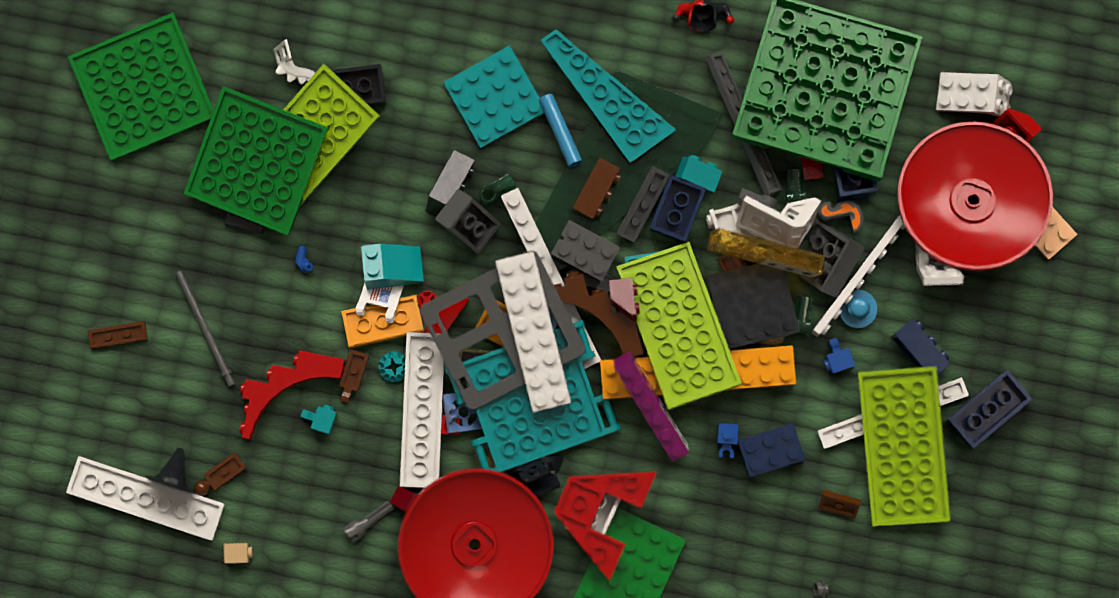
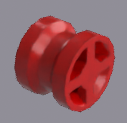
M423 291L418 296V304L421 307L437 297L431 291Z

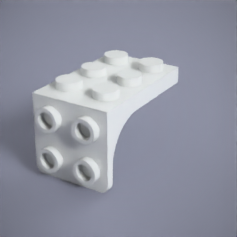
M941 72L936 110L984 113L999 117L1005 110L1010 109L1009 97L1012 95L1013 88L1010 81L999 74Z
M738 204L719 210L711 209L706 216L708 228H712L714 232L712 236L714 246H718L719 250L747 242L752 238H759L736 225L741 206Z

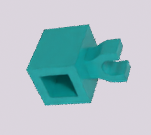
M324 404L323 408L318 406L316 413L303 409L301 417L313 421L311 429L331 435L338 413L334 412V407Z

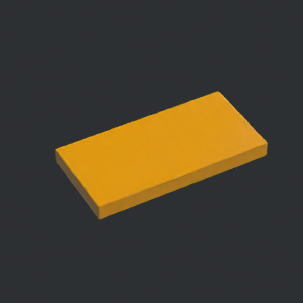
M417 295L400 298L393 323L386 322L385 314L388 309L375 305H367L364 316L357 315L356 308L341 311L349 349L405 337L407 332L423 333L424 328Z

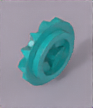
M389 352L383 355L379 361L381 376L389 382L403 380L405 378L406 357L399 352ZM391 359H393L395 364H402V366L396 368V375H394L392 369H386V367L391 365Z

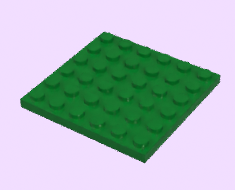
M174 13L68 56L110 161H115L211 120L214 108Z
M222 86L184 194L285 235H290L329 127Z

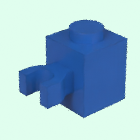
M837 338L828 341L832 353L825 356L824 365L827 372L831 371V374H835L855 366L849 348L841 350Z
M718 424L717 444H722L719 457H723V451L728 450L730 452L729 458H734V451L731 446L737 445L738 425Z

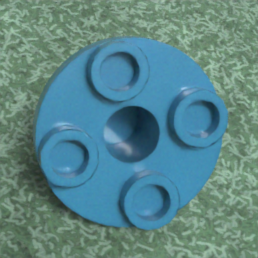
M853 290L851 292L853 297L847 305L843 303L839 308L842 310L840 317L850 327L863 328L871 324L875 319L877 303L868 292Z

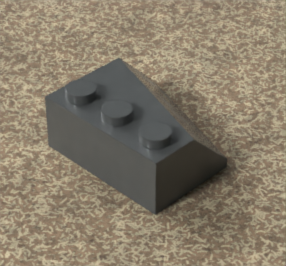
M815 218L813 224L816 226L813 235H810V249L805 254L801 270L820 275L808 277L799 274V276L820 291L837 298L865 247Z

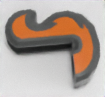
M829 201L819 206L817 217L822 222L849 217L852 235L858 233L863 226V213L860 206L854 201H841L835 208L831 207L832 203Z

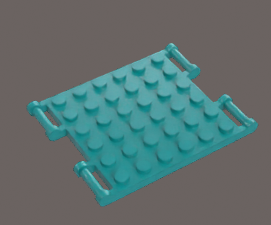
M583 320L573 324L585 346V354L562 365L571 403L533 412L525 383L475 408L485 436L470 442L476 450L482 469H490L482 444L485 442L488 444L495 467L490 470L502 472L621 429L620 424H617L609 399H603V394L594 397L582 361L595 357L583 327L585 325ZM561 329L553 330L558 351L566 348L568 342ZM505 347L462 362L478 391L516 372ZM445 368L457 396V405L465 403L448 368ZM464 376L465 381H466V384H467V387H469L470 385H469V383H468L466 377ZM602 402L610 425L607 428L604 427L596 403Z

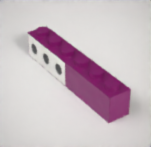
M631 351L613 360L616 372L672 462L689 453L688 443Z

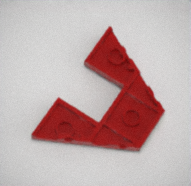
M655 471L570 476L554 511L609 580L625 543L591 529V524L605 493L641 508L657 473Z

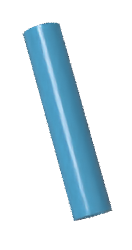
M547 94L541 97L539 102L568 167H576L583 161L553 94Z

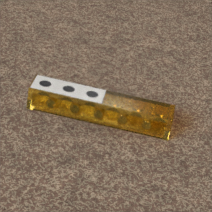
M722 228L710 231L707 246L709 251L808 277L822 274L825 257L824 255Z

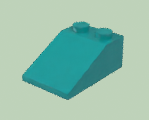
M393 244L361 246L364 281L367 290L424 283L420 246Z

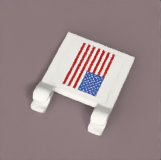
M364 283L359 302L356 306V314L364 316L366 305L371 304L387 308L388 310L385 314L386 322L393 323L404 285L367 290Z

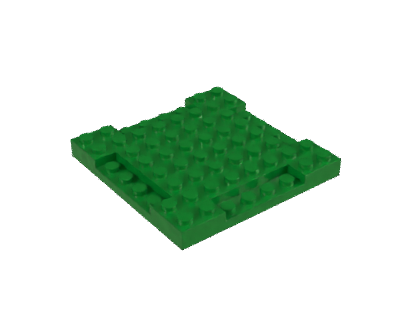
M773 0L731 139L765 149L773 148L841 168L847 173L880 182L922 36L799 0Z

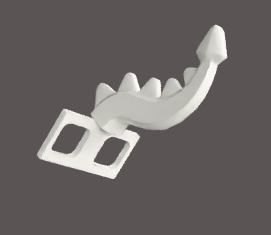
M287 39L274 49L278 64L275 73L277 75L287 74L288 82H292L297 78L302 85L315 74L312 70L295 66L293 60L288 61L292 56ZM284 45H285V47H286L287 57H286V54H285Z

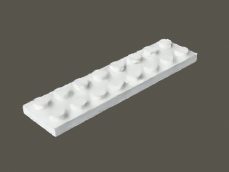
M534 252L497 260L496 265L533 412L571 403Z
M407 332L401 487H426L438 479L440 474L444 360L430 333Z
M78 456L66 491L68 494L211 541L214 539L225 506L224 503L180 491Z

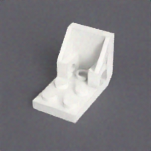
M746 196L743 200L736 225L785 251L797 250L814 223L821 201L816 198L787 203L783 211L779 213Z
M916 245V269L924 285L963 284V275L959 269L938 262Z

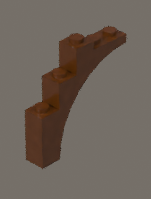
M578 271L567 273V277L564 278L565 286H562L561 283L554 285L562 302L576 305L591 312L610 329L623 355L631 351L633 356L643 354L635 321H632L617 309L613 313L608 291L603 292L601 288L591 291L592 295H588L584 276L582 273L578 274Z

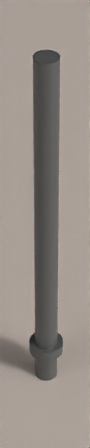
M183 272L175 273L222 372L221 377L225 378L228 387L235 385L231 375L232 371L228 369Z

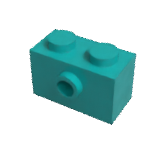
M690 155L682 158L675 176L706 188L707 193H714L723 171L717 169L718 166L713 163L707 162L705 164L701 162L700 157Z

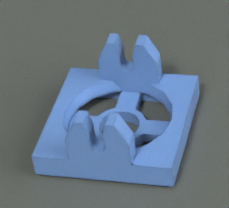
M455 393L442 395L447 433L482 429L478 416L468 426L470 415L477 414L475 409L469 408L466 403L459 404L456 408L453 404L457 399ZM460 407H465L468 410V415L465 418L459 415ZM457 417L461 420L462 426L456 424Z

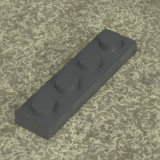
M654 166L651 167L617 231L619 236L635 243L670 174Z

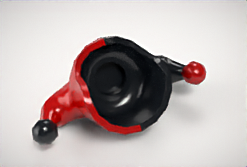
M695 0L692 3H682L678 6L675 15L672 16V21L678 22L682 14L688 15V25L696 32H709L715 29L718 15L721 14L726 17L728 24L734 23V18L731 16L727 3H713L711 0Z

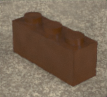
M599 158L572 208L573 211L592 221L595 217L599 218L603 211L601 207L603 201H608L613 192L610 190L613 183L617 184L621 177L619 173L620 168Z

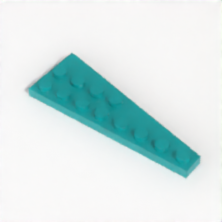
M555 29L541 39L543 46L630 164L676 131L673 126L637 98L617 79L607 73L599 64L590 59L587 54L578 49L558 30Z

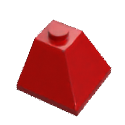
M1009 108L992 123L1012 131L1027 142L1042 130L1030 115Z

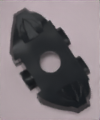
M559 454L540 457V460L522 467L521 465L508 475L525 485L537 497L561 487L556 474L564 460L562 455Z

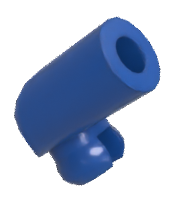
M298 246L295 264L302 272L309 273L313 270V264L306 258L307 247Z

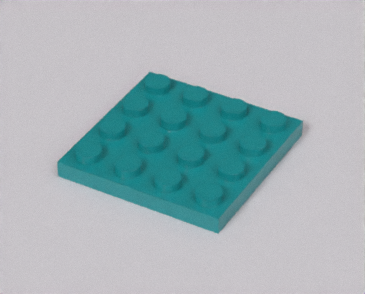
M510 45L443 82L480 149L544 114L539 102L540 98Z

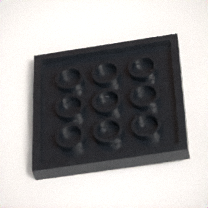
M781 258L770 260L771 262L783 265ZM758 263L706 276L713 307L729 350L800 333L784 270Z

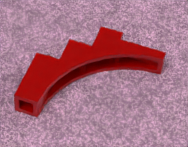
M299 350V353L295 354L293 365L296 366L295 369L272 365V369H268L266 379L269 380V384L246 379L240 389V394L243 395L242 398L249 400V404L246 403L244 407L246 419L245 422L241 423L240 427L242 438L252 440L256 424L262 413L281 393L299 383L312 379H341L346 360Z

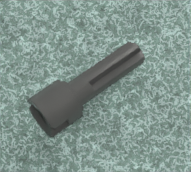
M386 501L360 521L353 520L342 529L354 544L366 535L365 533L368 528L392 512L394 508L389 501Z

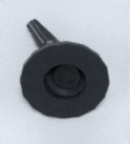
M182 448L175 450L158 475H145L146 479L187 493L195 494L196 492L188 488L186 484L185 454Z

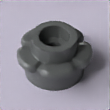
M823 580L814 582V596L824 598L825 595H828V585Z

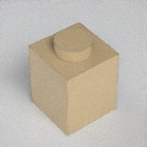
M249 543L224 544V563H250V559L253 558V547H249Z

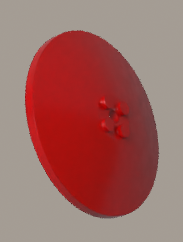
M962 122L943 127L931 133L913 149L901 171L897 189V201L904 227L922 251L949 267L966 271H989L1007 266L1019 260L1037 244L1050 220L1053 206V190L1049 173L1041 157L1019 135L990 123ZM976 197L978 204L971 205L968 202V198Z
M482 468L463 469L436 479L427 485L413 500L407 509L400 527L398 538L399 562L404 578L417 598H534L544 584L551 567L554 545L553 533L544 507L531 490L521 482L495 470ZM472 539L479 540L480 544L477 549L469 547V542Z

